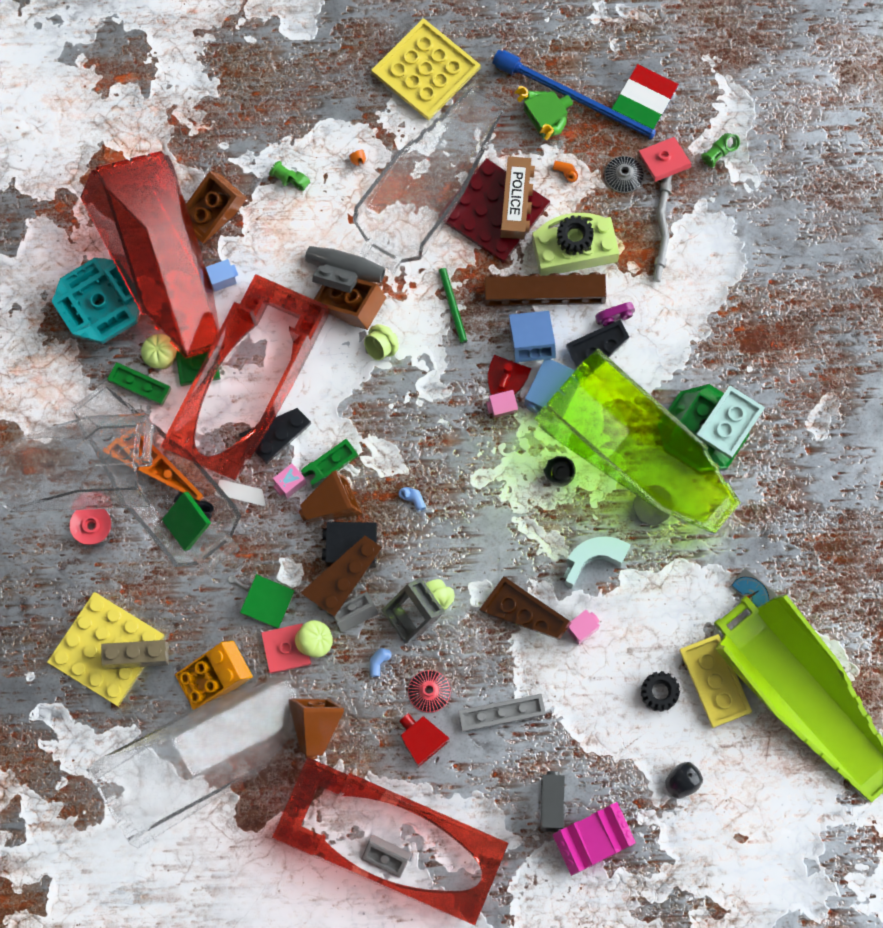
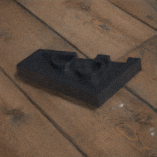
M618 320L567 343L566 348L578 371L582 373L583 381L629 340V335L622 321Z
M295 408L240 433L239 437L268 464L312 423L298 408Z

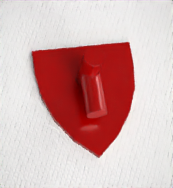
M494 355L488 371L490 394L494 395L513 390L515 395L524 386L532 368Z

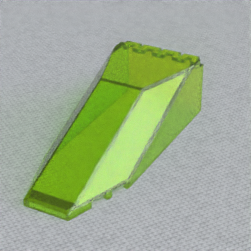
M597 348L574 371L573 377H569L560 387L562 393L557 391L547 402L548 406H544L534 419L539 423L538 426L552 438L654 508L715 534L741 502L730 483H726L720 473L718 463L715 464L708 453V446Z

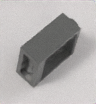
M421 578L408 583L382 609V612L405 644L419 638L445 612ZM408 598L412 600L425 619L418 628L415 627L401 607Z
M547 771V774L543 775L541 779L540 832H558L564 829L565 775H560L558 771Z

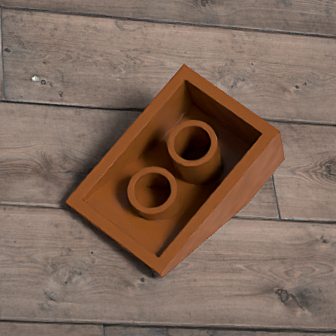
M209 171L176 219L197 239L205 243L238 212L247 200V197L221 174Z
M357 279V283L350 293L322 285L311 304L352 326L368 330L387 297L376 283Z

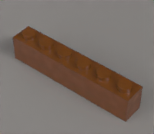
M592 272L589 275H581L580 273H570L569 275L551 273L547 276H541L536 273L529 276L511 274L505 277L494 274L485 277V307L605 304L606 276L599 272Z

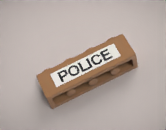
M508 156L501 238L525 240V233H529L530 221H527L526 217L527 214H531L532 202H528V196H532L533 184H529L530 177L534 178L535 166L531 165V158Z

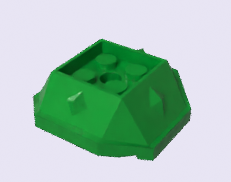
M710 384L680 391L658 423L664 451L699 473L727 470L749 437L748 433L732 459L696 437L701 429L700 424L705 423L724 395L722 391Z

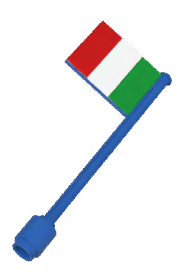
M498 50L492 61L496 68L512 76L514 73H520L564 96L569 95L572 100L649 137V139L654 138L656 134L655 127L679 86L678 83L637 64L614 106L610 109L522 65L520 57L506 50Z

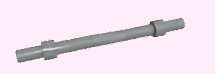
M672 175L664 178L659 190L661 194L657 218L662 238L658 256L655 257L654 282H661L663 268L666 267L667 262L665 257L670 236L665 218V209L668 195L671 194Z

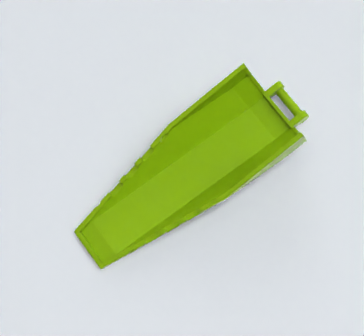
M786 594L778 595L759 607H756L747 596H744L740 600L741 603L722 619H717L714 622L716 628L724 635L715 649L732 670L783 724L866 799L873 802L883 793V738L877 732L872 723V718L867 714L862 705L863 702L854 691L852 683L840 661ZM745 609H748L750 614L731 630L726 626Z

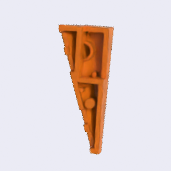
M135 426L120 440L117 438L104 451L106 455L182 493L189 492L198 501L204 498L201 492Z

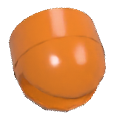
M363 149L349 155L351 162L356 166H360V161L362 164L366 161Z

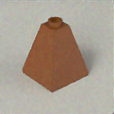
M336 470L300 504L301 509L299 510L303 521L307 520L309 522L362 514L347 477Z
M289 698V706L300 751L305 754L307 759H317L318 756H323L344 713V708L330 699Z

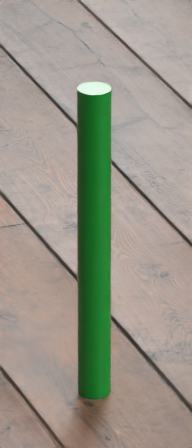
M441 268L438 271L459 341L463 344L468 341L447 270L446 268Z

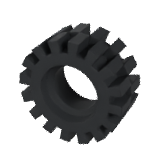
M572 215L570 219L566 217L564 222H560L557 230V243L561 245L562 251L566 249L567 254L571 251L573 252L572 255H576V252H579L580 255L583 254V250L587 251L589 246L591 247L594 230L591 228L592 224L590 222L587 223L588 219L584 218L582 220L581 216L578 215V218H575ZM571 229H578L582 232L583 237L579 241H571L567 233Z
M664 671L660 673L653 672L652 675L647 676L641 686L643 703H646L647 707H651L653 711L660 710V712H663L664 710H669L676 704L680 695V686L676 682L677 679L671 677L670 673L665 674ZM654 685H665L668 688V696L665 699L655 698L652 693Z

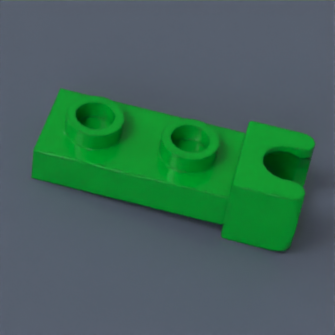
M345 439L317 460L302 468L301 474L304 477L311 474L315 475L314 479L310 481L312 489H315L333 471H339L359 455L349 441Z

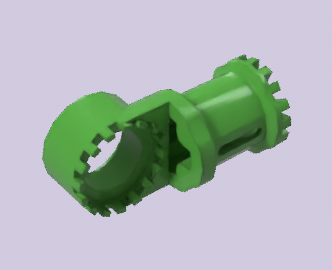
M732 133L722 135L706 153L701 154L703 162H706V165L708 164V166L713 168L721 157H725L729 152L736 151L739 148V137ZM732 137L733 144L731 147H728L727 141Z
M281 161L275 162V165L273 164L269 172L271 177L275 176L282 181L284 186L291 182L297 189L299 187L301 191H304L310 184V180L300 171L295 172L287 169L282 165Z

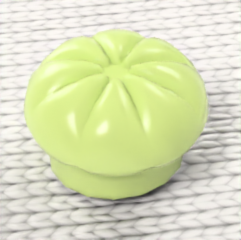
M381 324L372 326L364 339L366 351L373 359L378 361L383 360L386 356H394L399 348L395 333L389 327Z
M165 334L151 335L144 341L141 347L143 361L152 368H169L176 359V344L171 337Z
M439 579L426 583V586L441 607L446 610L454 601L453 589L446 587L444 582Z
M316 620L303 624L295 635L297 649L302 654L314 658L326 655L333 643L332 634L328 626Z

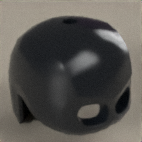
M683 762L675 766L665 780L667 791L677 799H682L695 793L703 783L700 770L691 762Z

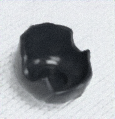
M557 456L548 460L543 472L548 482L554 486L563 487L574 479L576 467L573 461L566 456Z

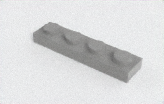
M542 694L458 710L462 732L546 716Z

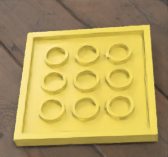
M423 18L371 70V74L429 121L481 69V65Z
M94 592L47 663L119 707L144 667L105 669L101 665V644L163 640L165 635Z

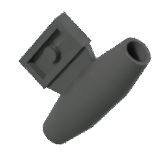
M309 246L306 251L305 261L318 267L313 274L312 282L350 293L356 285L357 279L375 283L383 281L385 267L364 257L332 248Z

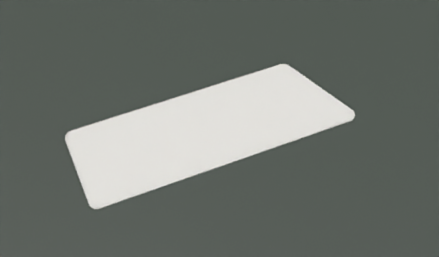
M222 479L219 480L216 495L261 506L266 505L262 489Z

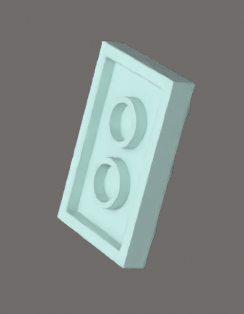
M729 386L696 437L732 459L765 407L732 386Z

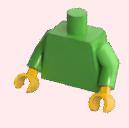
M519 86L514 94L520 95L517 98L518 102H522L523 99L525 100L523 110L542 139L548 140L552 136L560 135L567 123L568 112L566 109L573 105L570 96L566 95L559 99L554 91H528L525 87Z

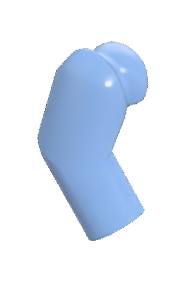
M404 487L399 490V497L413 502L417 512L426 509V505L418 490L410 487Z
M380 648L370 658V677H380V664L384 660L387 661L391 658V651L389 649Z

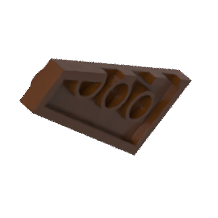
M367 536L362 537L300 593L335 617L382 547Z
M504 576L479 609L488 615L560 640L571 625L568 619Z

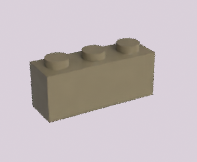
M166 640L101 644V665L105 669L168 666L169 645Z

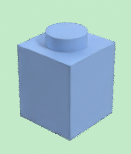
M228 259L206 267L214 292L237 284L235 277L238 276L235 265H230Z

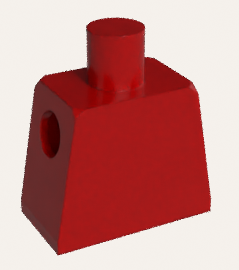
M408 713L399 721L406 729L400 735L418 768L450 742L449 737L424 716L416 722Z

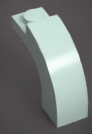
M595 537L582 542L567 558L566 564L572 566V568L568 566L563 576L566 579L565 586L572 589L582 568L591 561L605 560L621 567L629 551L630 544L613 537Z

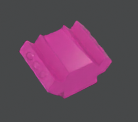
M617 802L552 835L571 876L636 843Z

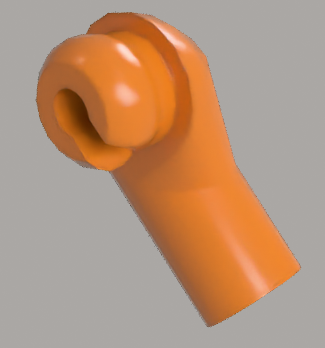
M555 160L553 170L563 172L568 182H575L578 179V173L573 164Z

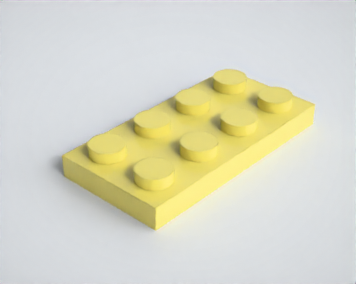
M719 634L679 650L712 729L752 713L736 673L715 649L721 641Z

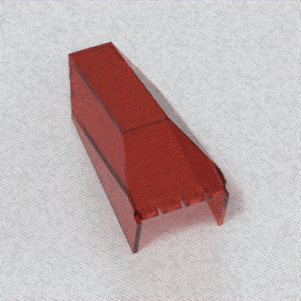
M162 151L149 153L147 156L141 155L130 158V161L125 159L113 162L112 165L108 163L96 166V170H91L80 198L140 312L143 315L147 314L156 323L155 328L157 330L162 329L171 338L170 343L185 358L221 348L222 340L213 289L175 168L169 156H164Z

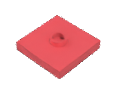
M675 137L639 150V156L655 182L691 168L690 160Z
M302 623L261 632L270 674L311 665L310 656L302 654L295 644V635L303 626Z

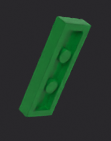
M116 362L107 378L108 382L160 406H163L171 391L169 385Z

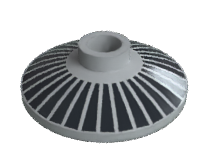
M616 157L608 163L605 169L606 183L611 189L619 193L635 191L640 187L644 179V171L641 164L632 157ZM622 170H627L628 173H627V174H624V173H622L621 171H622Z

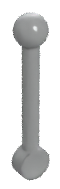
M234 575L228 576L229 583H235L249 592L250 588L236 580Z

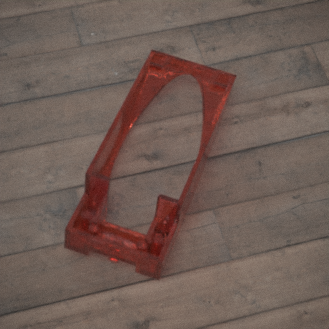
M255 274L241 303H233L160 447L236 481L264 438L303 368L330 314L328 306ZM268 305L298 318L299 320L295 328L289 326V332L293 341L291 360L260 422L246 436L227 450L213 456H204L199 453L196 448L195 437L200 411L208 388L225 358L259 324Z
M309 757L306 758L271 839L327 864L474 926L477 923L509 844L354 774H345ZM317 788L335 796L359 797L381 801L422 817L452 837L472 855L480 866L482 872L481 881L477 886L462 891L428 890L394 883L361 869L333 849L325 841L326 836L324 834L320 835L301 826Z

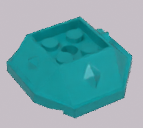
M93 258L60 278L52 304L74 337L104 344L138 323L143 293L121 260ZM97 300H104L102 304L95 305Z

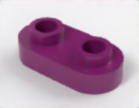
M627 302L597 313L595 318L598 325L605 327L616 320L631 318L635 308L632 302Z

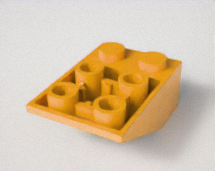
M234 641L220 642L175 674L193 711L235 690L253 678Z

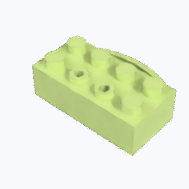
M570 213L553 218L532 232L533 249L541 276L616 263L619 259L620 253L611 217L605 218L591 213ZM572 215L575 218H578L579 215L582 220L584 218L588 219L587 223L590 222L592 224L591 228L594 230L591 247L589 246L587 251L583 250V254L580 255L579 252H576V255H572L573 252L571 251L567 254L566 249L562 251L561 245L557 243L558 227L551 228L561 221L564 222L566 217L570 219ZM571 229L567 236L571 241H579L582 239L583 234L578 229Z

